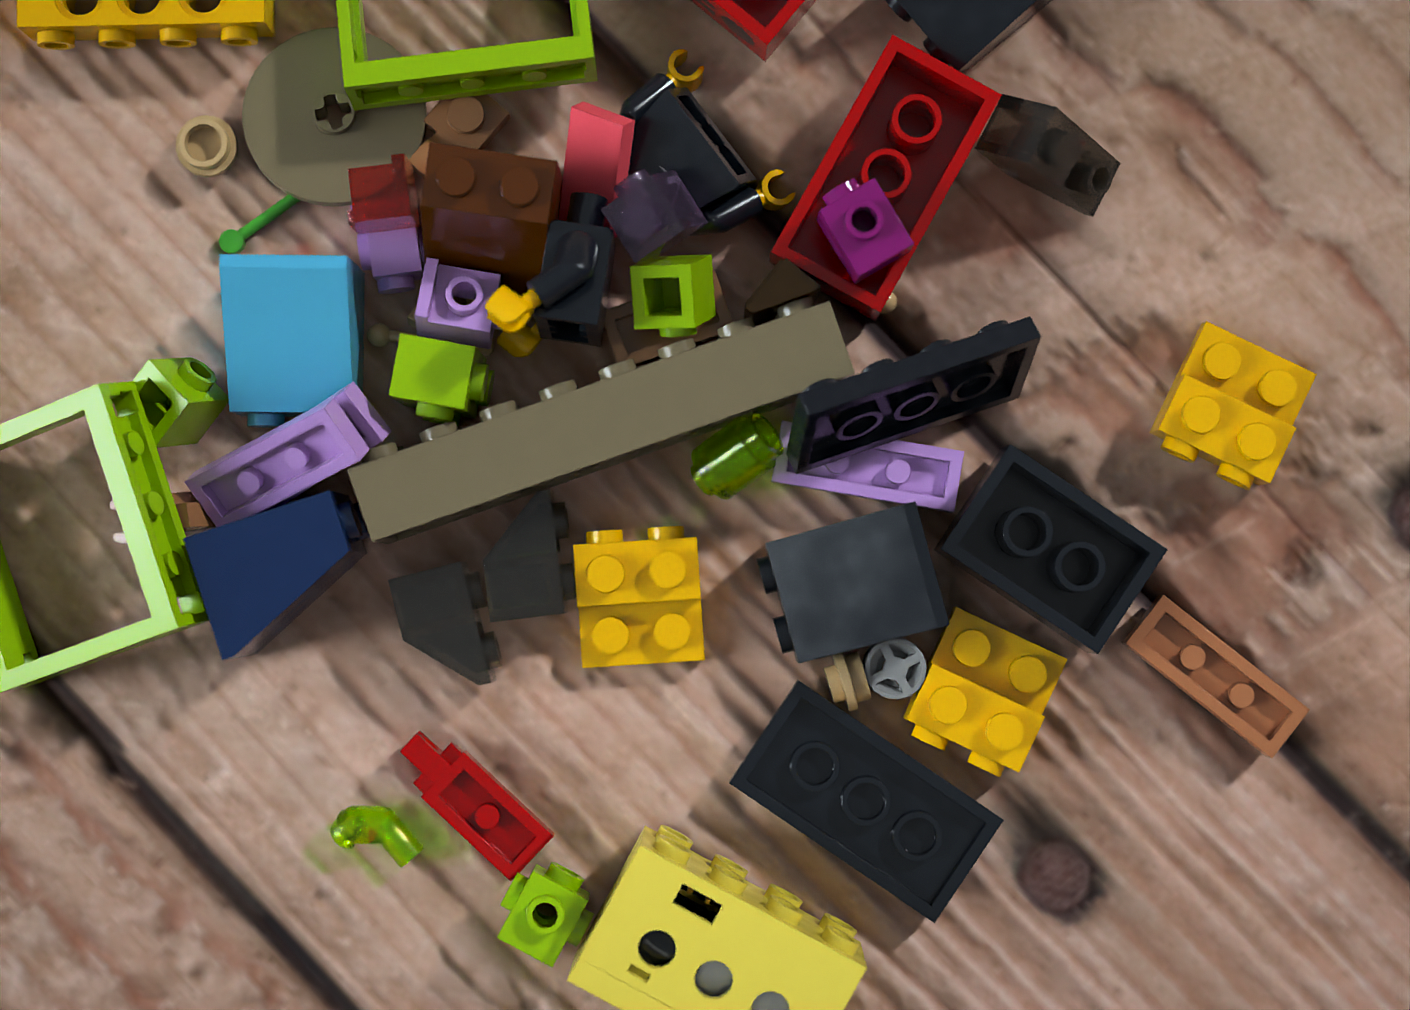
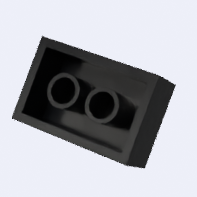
M1011 444L1001 448L934 548V551L1083 651L1093 654H1099L1168 550Z

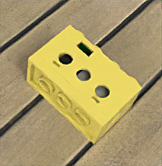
M660 825L658 831L644 826L579 946L567 981L620 1010H844L864 975L867 966L861 942L854 939L857 930L851 925L828 913H824L821 920L799 909L802 900L791 892L775 884H770L765 891L745 880L748 871L739 864L718 854H715L713 860L710 861L690 850L693 841L673 828Z

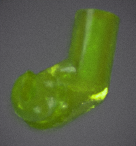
M352 805L340 811L337 819L331 824V837L338 846L352 849L355 844H381L400 868L424 849L397 814L385 806Z

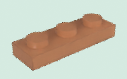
M1165 595L1157 596L1121 642L1266 757L1273 758L1310 711L1309 708Z

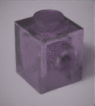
M646 169L635 172L613 188L618 198L601 209L634 263L660 256L708 223L675 170L651 175L648 174Z

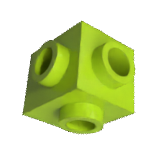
M551 862L548 869L536 864L529 878L517 872L500 906L509 910L510 913L501 927L497 938L542 963L553 967L566 942L576 947L578 946L594 916V913L585 909L590 892L580 888L584 879L572 870L555 862ZM550 903L556 908L557 913L552 916H545L539 912L537 905Z

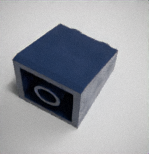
M329 490L183 538L222 660L247 657L259 653L367 554L363 539L369 538L370 535L359 503L353 504L348 495Z

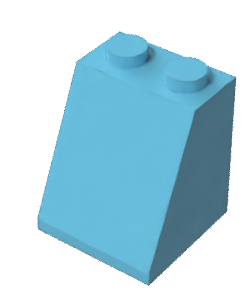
M219 254L229 412L239 416H247L248 427L277 428L285 423V417H297L309 411L353 381L363 393L365 272L347 255Z

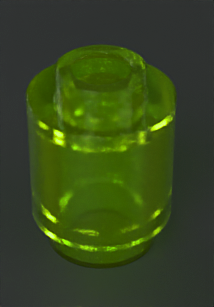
M753 413L748 418L739 416L692 450L691 458L693 465L690 468L692 478L705 494L709 496L716 495L721 499L728 500L775 467V459L784 452L783 443L775 428L762 415Z

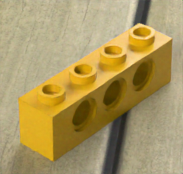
M16 0L17 28L33 41H37L38 47L50 50L73 49L77 40H98V44L102 47L127 49L136 46V39H160L161 45L185 48L196 46L197 38H221V43L225 45L252 46L258 44V37H275V0H221L214 10L206 13L196 11V0H159L156 8L145 14L135 12L136 0H98L95 8L84 15H75L74 7L77 0Z

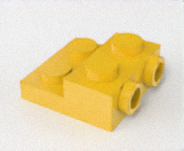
M1205 321L1200 325L1149 433L1163 439L1160 448L1174 457L1194 463L1198 456L1219 466L1216 475L1237 487L1250 490L1253 483L1256 485L1270 484L1296 430L1293 423L1317 374Z
M684 526L647 528L648 540L623 542V530L586 532V544L573 545L582 668L705 660L697 537L685 538Z
M953 607L948 618L950 625L944 626L927 663L925 680L920 689L912 695L902 717L916 724L911 736L945 751L949 740L972 750L967 759L968 763L998 777H1001L1005 767L1019 773L1045 718L1042 715L1068 659L958 607Z

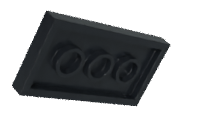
M1031 316L1011 323L1005 320L995 321L980 329L976 335L955 342H951L948 339L939 340L923 348L919 354L895 362L893 359H882L870 364L859 374L838 381L833 378H826L808 386L803 393L797 396L786 452L795 474L1018 399L1041 339V335Z
M799 680L796 681L729 780V784L934 923L1004 821L1001 817Z

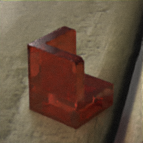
M404 153L391 155V164L348 169L352 210L347 211L348 224L358 234L420 227L413 165Z

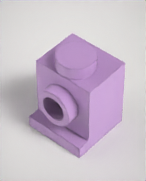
M412 197L350 205L352 218L360 227L366 226L367 233L357 234L358 254L362 270H372V276L377 281L378 293L395 294L414 290V280L422 279L425 266L420 209Z
M426 257L415 311L417 336L491 349L494 329H502L487 318L488 311L485 306L493 293L501 287V275L439 264V259ZM453 297L473 299L474 301L468 305H460L453 300Z

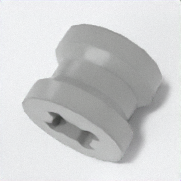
M903 638L871 645L868 647L862 661L869 687L885 698L899 700L909 697L920 689L925 680L927 665L923 653L915 644Z

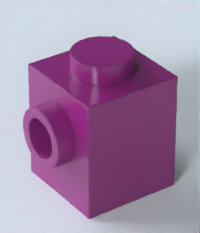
M855 178L850 179L822 197L827 206L819 210L816 221L854 284L859 283L908 254L913 247L914 242L875 178L859 186Z

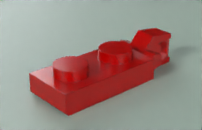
M418 731L400 750L422 772L413 782L423 793L421 798L508 880L512 881L517 872L520 873L554 837L555 833L471 754L466 750L462 751L453 742L442 751L424 733Z

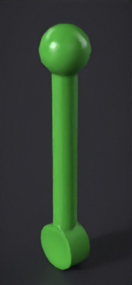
M287 195L238 231L234 229L224 231L219 238L221 249L229 254L240 253L246 245V239L301 200Z

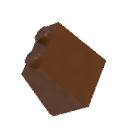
M430 142L420 202L425 261L426 257L439 259V264L500 274L501 287L506 285L522 297L528 291L526 283L541 273L550 221L559 219L563 176L558 162L549 159Z

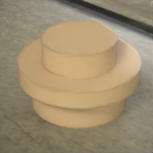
M203 115L189 120L180 129L176 139V152L182 165L191 173L201 177H215L226 172L235 162L238 154V140L233 129L224 120L215 116Z
M854 652L844 656L843 653L834 654L832 656L835 665L824 667L833 702L837 703L845 700L849 712L857 710V703L871 699L869 685L859 653Z

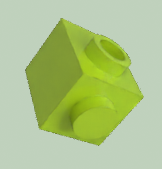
M712 254L652 256L630 266L634 329H659V334L662 337L689 336L697 333L699 325L716 316Z
M192 357L149 359L133 379L136 383L157 448L197 444L229 402L228 395L215 383L217 379L214 372L197 359Z

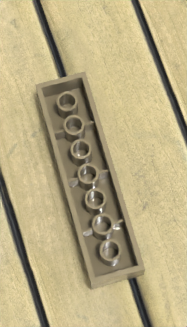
M812 296L805 297L777 308L776 320L755 326L753 317L738 320L717 329L718 340L696 347L693 338L681 340L657 350L660 360L637 368L634 359L621 361L600 369L598 373L601 381L578 388L574 380L564 381L540 390L538 393L541 402L520 409V406H516L514 400L504 402L480 411L481 423L462 429V426H456L455 421L447 422L420 432L419 435L422 443L404 449L403 446L397 447L395 442H391L370 449L361 459L362 464L349 468L347 471L371 541L391 544L797 401L798 394L803 393L808 386L819 380L833 378L838 381L853 376L855 371L830 301L815 306Z

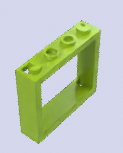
M336 0L344 89L355 111L598 81L589 0H569L573 36L368 61L362 0Z
M135 381L96 384L0 424V451L86 416L151 617L39 658L0 541V693L40 683L209 621L183 540L186 535ZM113 403H114V405H115V408H116V411H117V414H118L117 417H116V414H115V411H114V408H113V405H112ZM176 598H178L183 614H181Z

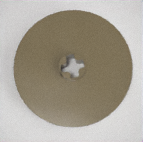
M338 27L314 29L296 35L280 44L264 58L255 70L246 89L242 109V125L246 143L254 161L262 173L276 187L288 195L307 203L333 207L348 206L365 202L381 195L405 176L412 167L408 162L409 159L424 142L426 123L423 120L427 116L426 103L421 102L354 111L344 89ZM365 32L368 61L403 57L387 42ZM332 104H338L342 113L351 112L342 117L343 127L338 129H332L326 120L319 121L327 117V107Z

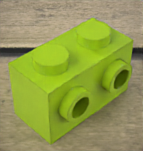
M400 333L388 396L404 406L416 408L415 415L423 417L422 420L437 424L455 421L456 426H459L461 416L476 419L478 406H489L494 384V370H489V364H486L487 359L475 346Z

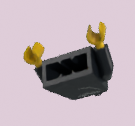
M677 49L671 54L666 74L657 73L622 104L619 115L635 120L621 233H626L643 217L657 232L674 228L676 232L683 236L725 233L761 215L763 207L767 210L777 211L784 208L795 197V192L783 199H776L769 193L768 183L785 174L784 171L779 169L772 170L759 181L756 190L748 187L757 179L691 94V92L698 89L702 82L704 66H700L695 73L688 76L681 75L676 71V68L681 66L687 59L688 51L685 49Z
M586 192L572 193L567 221H550L541 273L526 283L528 291L520 297L504 285L495 291L487 301L485 306L488 311L487 318L503 330L497 338V343L512 356L522 358L529 356L542 339L597 347L602 346L616 248L614 230L604 227L608 203L607 198ZM534 312L536 323L530 328L527 323Z

